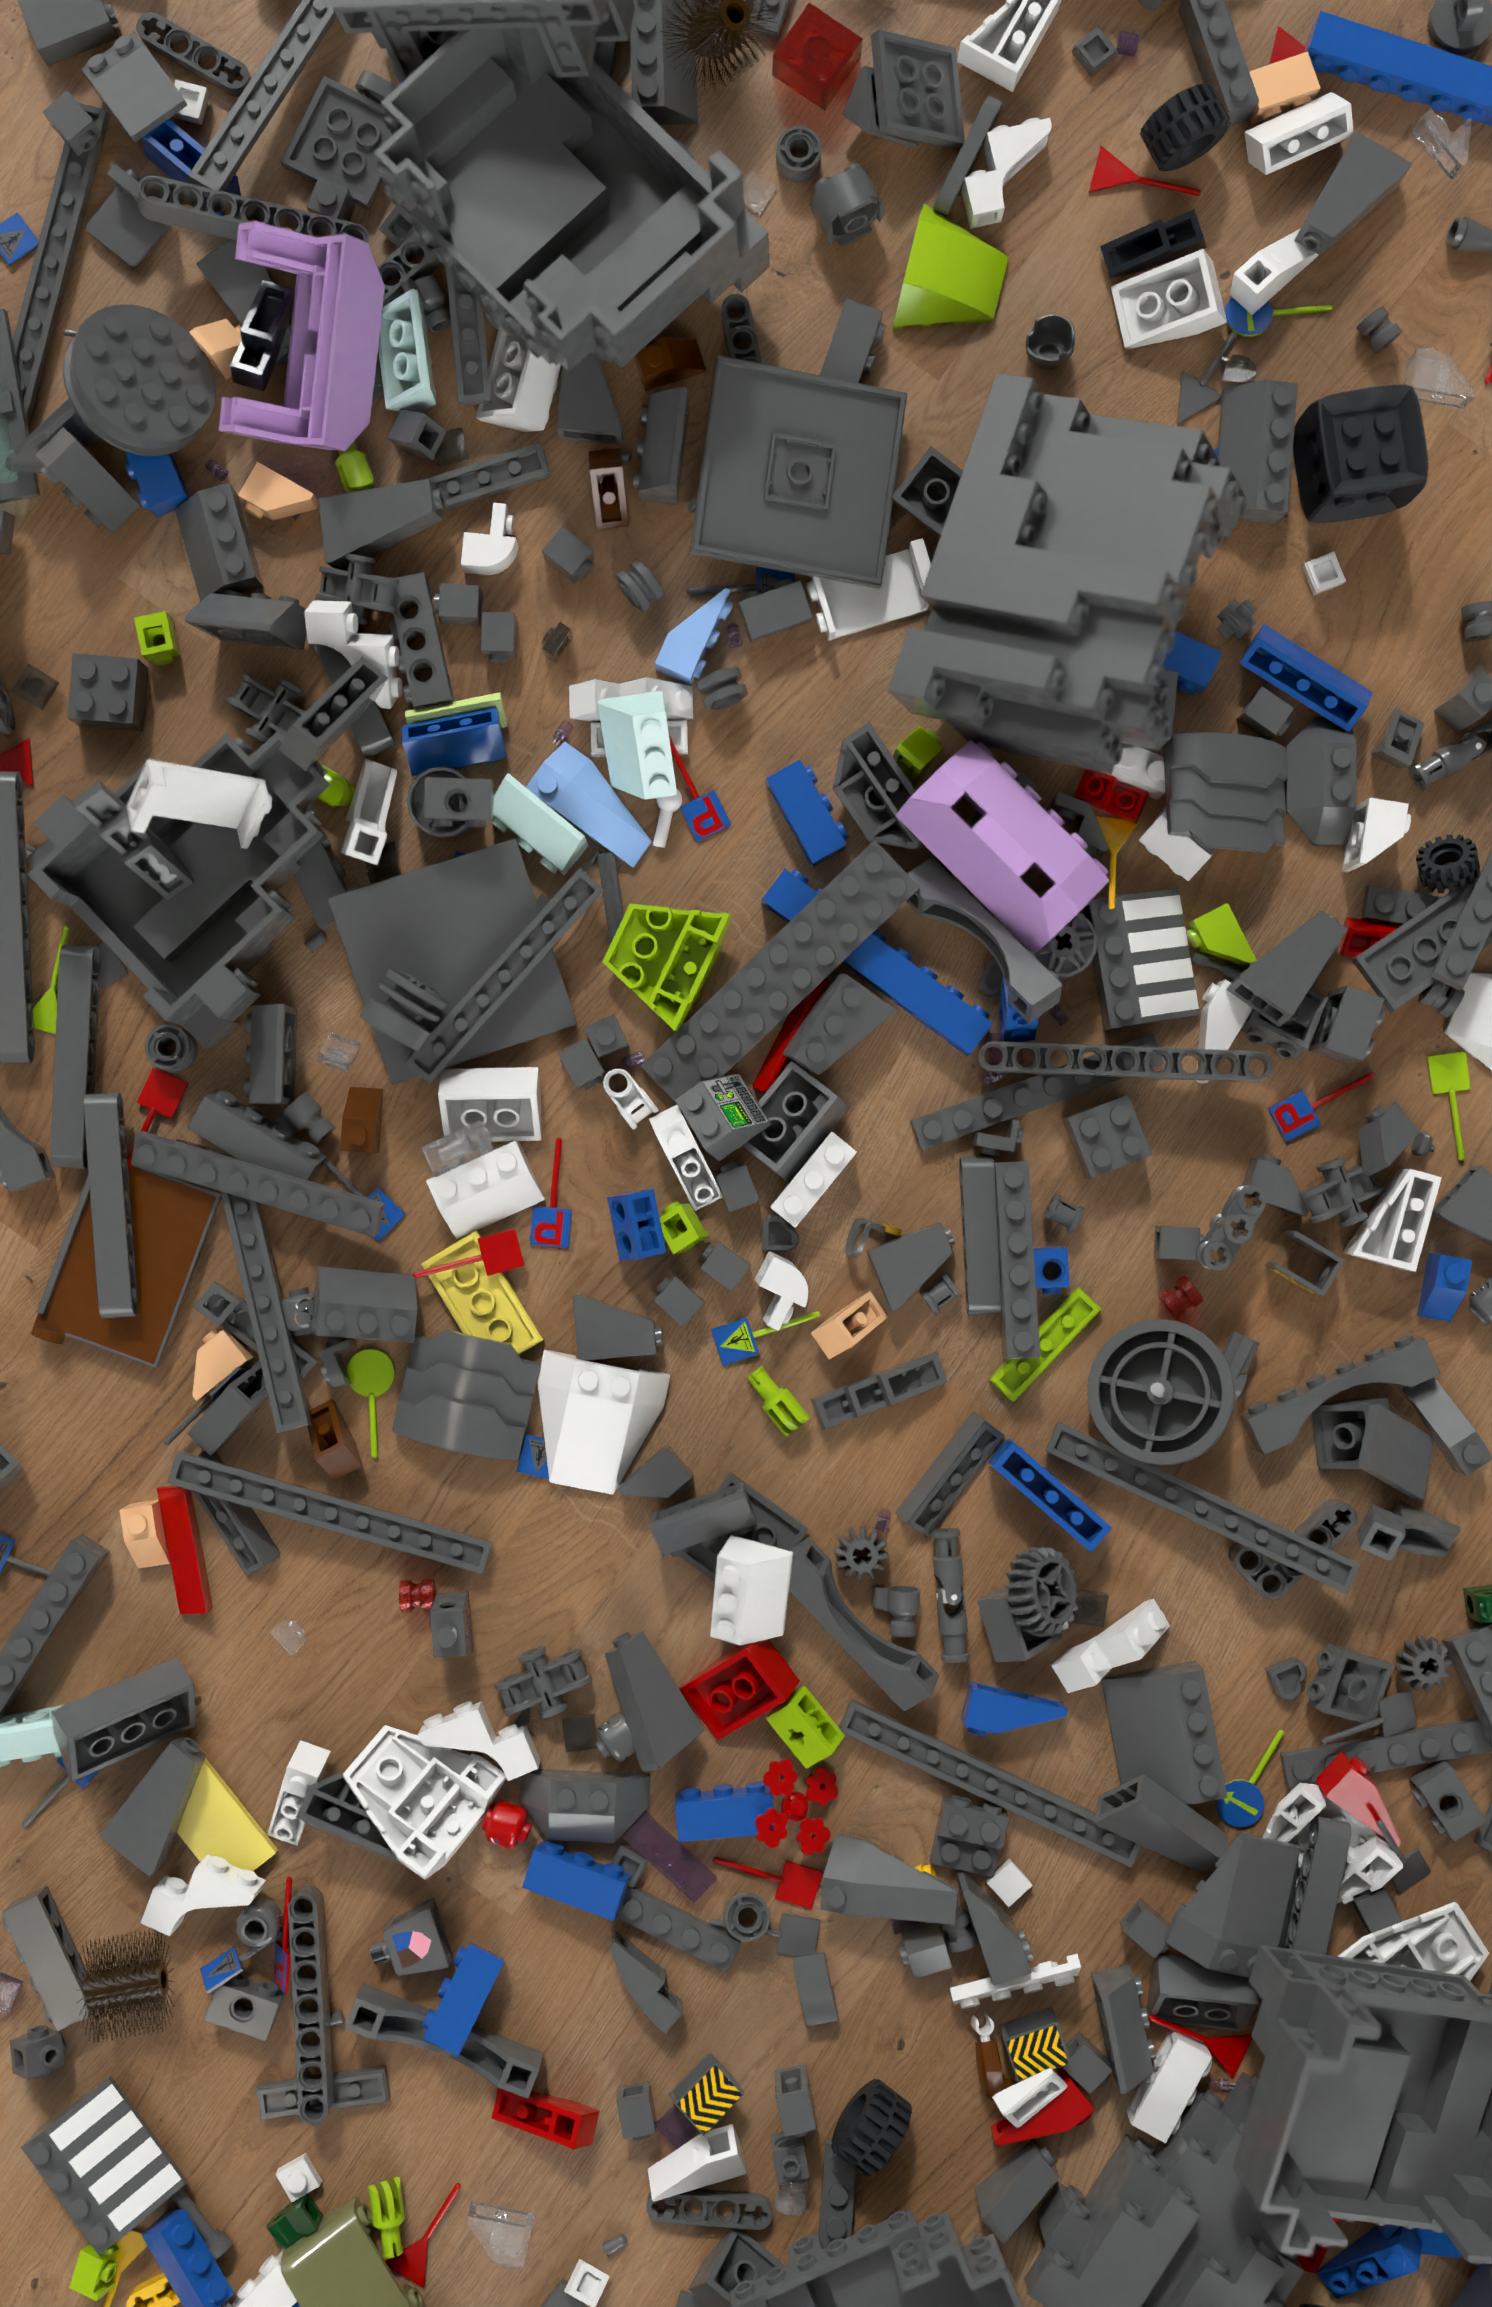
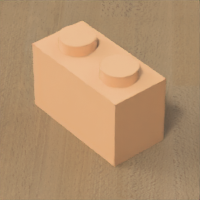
M1308 52L1249 71L1259 99V103L1250 119L1251 123L1267 122L1315 99L1320 90V85Z

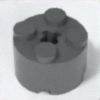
M858 163L851 164L843 172L832 178H821L813 187L815 193L811 199L810 206L827 241L832 245L833 240H837L839 245H846L861 239L872 231L870 224L876 218L880 223L885 215V206L868 173Z

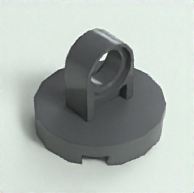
M1436 0L1428 15L1427 28L1431 40L1435 44L1438 41L1441 46L1447 48L1446 52L1455 55H1465L1476 51L1487 40L1492 30L1491 1Z

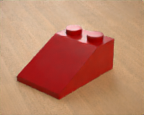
M766 1639L734 1646L683 1684L679 1690L718 1741L785 1702L800 1680L771 1641Z

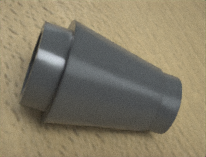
M1467 216L1462 219L1456 218L1450 225L1446 242L1452 246L1453 250L1491 253L1492 230Z

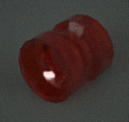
M1186 1276L1178 1279L1172 1289H1165L1158 1294L1162 1304L1176 1320L1182 1318L1190 1307H1197L1204 1302L1199 1291Z
M423 1579L417 1584L412 1580H401L399 1584L401 1613H412L415 1608L422 1609L424 1612H430L436 1595L435 1580Z

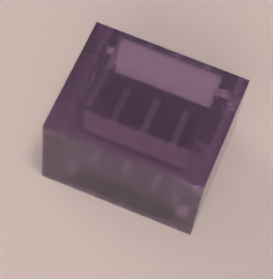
M1120 31L1116 44L1118 54L1135 57L1139 34Z

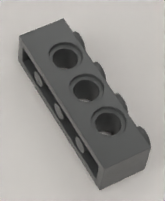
M424 572L393 578L399 580V585L395 586L393 606L396 608L395 613H393L395 622L390 623V629L394 643H400L402 654H399L398 666L401 674L406 673L409 685L404 686L408 706L413 705L415 709L453 702L455 701L437 618L434 613V604L428 579ZM415 606L419 608L418 614L414 618L406 619L403 617V613L408 607ZM415 638L426 639L422 649L416 651L410 649V644ZM430 669L433 671L430 680L426 682L417 681V675L421 670Z

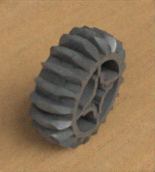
M1031 1547L1016 1555L1015 1561L1010 1562L1012 1571L1006 1573L1009 1584L1004 1587L1009 1592V1596L1006 1599L1011 1603L1009 1613L1015 1614V1624H1020L1022 1630L1031 1633V1635L1054 1636L1061 1633L1062 1630L1068 1629L1069 1622L1074 1621L1073 1611L1078 1610L1075 1600L1080 1596L1076 1593V1585L1078 1583L1073 1579L1075 1570L1069 1569V1560L1063 1559L1062 1552H1057L1053 1548Z

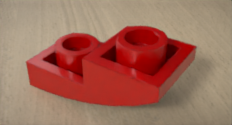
M1085 769L1074 795V798L1087 802L1096 809L1137 824L1149 797V793L1146 790L1119 782L1114 776L1090 769Z

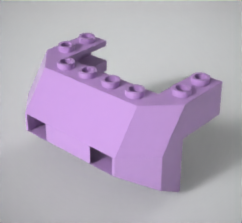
M256 221L241 223L238 226L235 259L297 274L284 403L282 407L240 397H232V399L222 397L219 431L281 444L345 451L368 426L371 417L385 286L368 243L348 234L316 238Z
M970 740L908 799L895 816L1006 928H1009L1014 933L1016 938L1027 949L1032 950L1036 954L1110 881L1106 876L1108 870L1096 858L1092 859L1085 851L1088 845L1076 833L1070 836L1061 827L1065 822L1055 811L1050 809L1046 812L1038 804L1041 798L1030 786L1027 785L1023 789L1015 780L1018 776L1017 773L1006 762L1000 765L992 758L993 754L984 744L979 742L976 745ZM963 798L983 816L972 829L952 810ZM1030 866L1052 886L1041 898L1019 878Z

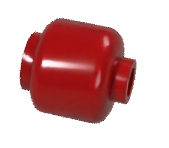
M502 1800L495 1806L490 1805L483 1820L481 1830L485 1831V1838L488 1842L512 1850L518 1845L519 1841L526 1842L532 1824L527 1822L528 1812L525 1808Z

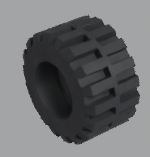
M1204 83L1187 88L1163 103L1142 126L1140 136L1158 169L1166 172L1190 164L1213 148L1231 126V119L1212 84Z
M871 2080L857 2091L842 2112L834 2129L831 2144L832 2152L865 2177L872 2176L891 2159L900 2146L909 2127L912 2114L911 2104L881 2080Z

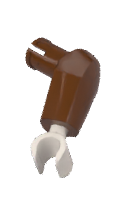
M985 2013L986 2024L984 2027L979 2028L978 2019L973 2015L971 2026L980 2035L981 2041L975 2042L979 2082L984 2096L994 2101L993 2096L1019 2083V2081L1005 2078L1002 2072L996 2039L990 2040V2034L994 2030L992 2019Z

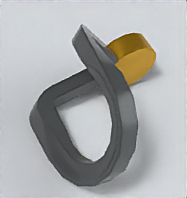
M857 1218L854 1220L848 1234L846 1255L850 1258L860 1256L866 1245L871 1228L900 1236L902 1229L883 1222L878 1224L864 1218ZM861 1224H866L860 1243L854 1251V1242Z

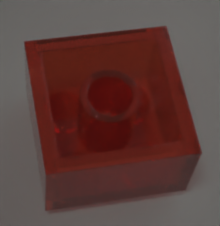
M809 2L774 53L772 75L825 111L860 60L863 38Z

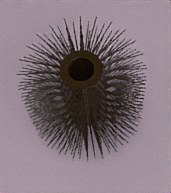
M683 0L681 3L689 8L687 10H690L689 13L692 15L686 14L685 12L688 11H683L681 8L684 7L679 6L678 3L675 5V8H679L677 11L683 13L681 15L686 17L677 16L674 13L671 16L679 19L677 21L680 22L676 23L685 25L673 24L672 26L677 27L675 29L679 30L669 31L688 33H670L673 35L663 36L682 37L675 39L688 38L683 41L668 43H683L680 44L684 46L680 48L682 50L676 53L685 51L678 58L692 49L678 65L693 54L694 58L690 63L692 64L697 58L696 67L699 72V62L703 57V71L701 70V74L703 72L704 90L706 77L705 58L708 59L707 68L709 67L711 85V77H714L711 68L712 59L716 65V81L717 73H719L718 81L719 77H721V81L723 80V69H725L724 76L727 73L726 77L728 76L729 78L732 76L730 74L731 68H733L734 76L736 72H742L744 66L748 67L752 63L748 57L749 55L743 51L745 49L742 47L747 46L755 62L758 60L757 54L754 52L755 50L749 46L751 44L747 43L750 41L746 39L753 41L759 50L764 53V50L760 47L761 45L758 44L759 42L755 41L757 39L752 38L755 36H750V34H756L766 42L765 37L757 33L761 31L752 29L765 30L766 28L763 27L767 26L758 24L768 23H753L751 21H768L764 19L775 18L757 17L764 15L750 16L762 11H769H755L758 9L754 7L760 4H751L756 0L751 1L749 4H746L749 0H701L703 6L692 0L691 2L695 3L693 5H696L697 11L692 9L686 0ZM754 25L759 28H750L749 26ZM679 26H688L689 28L684 29ZM735 48L742 52V59L739 58L740 56L736 55ZM729 53L734 55V64L731 62ZM723 57L726 58V63L728 60V70L724 64ZM717 58L718 62L720 61V68L722 63V76L720 70L718 69Z
M144 1930L143 1938L141 1937L142 1951H140L141 1931L139 1932V1941L138 1937L136 1939V1947L135 1932L133 1942L134 1956L132 1951L133 1937L130 1946L127 1936V1942H124L126 1947H123V1951L119 1942L120 1951L118 1952V1935L116 1944L114 1943V1956L113 1936L112 1946L111 1943L109 1944V1953L107 1942V1961L105 1957L106 1942L103 1952L99 1938L97 1952L96 1941L94 1942V1951L92 1948L93 1964L91 1958L92 1942L90 1939L88 1962L84 1953L87 1972L84 1967L83 1970L86 1976L82 1973L84 1982L81 1981L83 1983V1990L80 1991H83L84 1995L82 1998L85 2001L83 2008L85 2005L87 2007L85 2016L89 2009L87 2026L90 2016V2035L93 2024L94 2039V2016L95 2032L97 2031L98 2020V2042L102 2023L106 2032V2021V2038L108 2042L109 2030L111 2032V2020V2039L113 2040V2032L116 2030L117 2022V2031L115 2033L117 2040L119 2022L120 2026L122 2023L121 2039L123 2030L125 2032V2025L123 2027L124 2018L126 2019L125 2038L127 2037V2029L130 2031V2021L132 2034V2013L134 2019L133 2032L136 2022L138 2033V2016L141 2026L144 2015L145 2026H147L148 2016L147 2032H149V2021L150 2025H152L151 2016L153 2015L152 2033H154L157 2017L160 2021V2010L161 2017H163L162 2005L164 2018L165 2012L168 2017L165 1999L168 2004L166 1997L168 1990L173 1994L174 1992L168 1987L171 1980L168 1979V1963L165 1965L166 1956L163 1962L162 1933L160 1941L161 1951L159 1953L158 1936L157 1953V1935L155 1938V1950L152 1936L150 1945L146 1937L147 1945L145 1947L146 1932ZM122 1936V1937H121V1945L123 1946L124 1938H123V1936ZM162 2018V2028H161L162 2032H163V2021H164V2018ZM158 2022L157 2027H156V2028H157V2033H158V2030H159V2022ZM102 2029V2033H101L102 2040H104V2030H103V2029Z

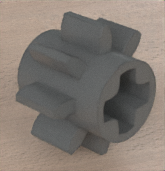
M1234 599L1217 615V618L1222 623L1216 629L1226 639L1232 634L1240 639L1257 623L1252 617L1257 609L1247 599L1241 604Z

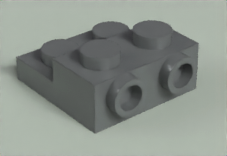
M1310 988L1294 1015L1280 1027L1252 1009L1240 1030L1247 1033L1246 1037L1252 1043H1266L1276 1048L1275 1053L1279 1057L1298 1059L1310 1045L1328 997Z
M1328 1643L1326 1650H1322L1317 1658L1319 1671L1316 1680L1310 1682L1307 1688L1308 1704L1323 1713L1361 1723L1376 1719L1379 1711L1377 1701L1383 1699L1394 1664L1383 1659L1361 1654L1350 1648Z
M952 1795V1798L943 1797L929 1858L930 1864L994 1877L999 1850H1002L1009 1820L1006 1810H1002L1003 1807L992 1802H984L983 1805L971 1803V1799L961 1795Z

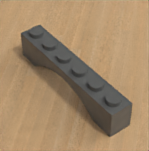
M931 857L907 873L920 888L906 902L921 917L937 919L955 925L980 941L993 955L1003 973L1007 988V1002L1029 1024L1059 1003L1062 990L1059 977L1053 971H1048L1039 962L1032 950L1025 949L1017 941L1014 933L1009 928H1004L986 907H982L974 899L971 891L966 886H961L944 865L940 866Z
M0 1105V1182L3 1187L8 1188L9 1192H20L56 1178L44 1147L31 1141L21 1133L5 1115Z
M1028 1161L995 1163L997 1228L1001 1272L1003 1359L1040 1357Z
M1412 1334L1401 1336L1393 1341L1394 1346L1385 1350L1382 1347L1373 1349L1364 1354L1365 1359L1355 1364L1353 1361L1342 1363L1335 1367L1336 1372L1326 1377L1324 1374L1314 1376L1306 1381L1307 1386L1295 1390V1388L1283 1390L1276 1395L1278 1399L1266 1404L1265 1401H1261L1247 1408L1248 1413L1241 1415V1418L1256 1451L1265 1455L1294 1442L1301 1426L1310 1414L1325 1400L1345 1389L1376 1382L1396 1383L1413 1387L1440 1375L1439 1368L1425 1338L1413 1337Z
M84 1534L70 1541L0 1651V1719L7 1714L23 1689L35 1662L73 1603L92 1580L109 1553V1550Z
M808 1537L789 1551L793 1552L789 1591L822 1624L823 1628L840 1643L846 1653L858 1662L867 1675L874 1679L887 1693L888 1697L903 1711L930 1697L933 1694L939 1674L918 1652L902 1648L883 1639L856 1618L845 1604L837 1589L832 1573L831 1559L816 1543Z
M362 1983L344 2029L373 2040L406 2043L438 2052L472 2068L498 2088L527 2099L529 2098L540 2069L543 2052L473 2026L459 2056H456L423 2039L426 2030L421 2028L430 2010L429 2008Z

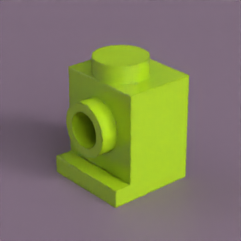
M166 611L134 617L142 656L149 662L153 661L154 665L172 663V657L180 655L174 619ZM160 638H165V644L156 645Z
M677 1201L662 1210L664 1214L660 1217L662 1233L673 1254L687 1252L711 1236L708 1230L705 1231L690 1203L680 1204ZM682 1221H683V1223L685 1224V1226H686V1228H687L686 1231L683 1230L682 1227H681V1222H682Z
M90 2243L81 2249L69 2288L95 2301H98L112 2290L116 2282L112 2278L118 2267L116 2258L119 2247L112 2244L100 2254L95 2251Z

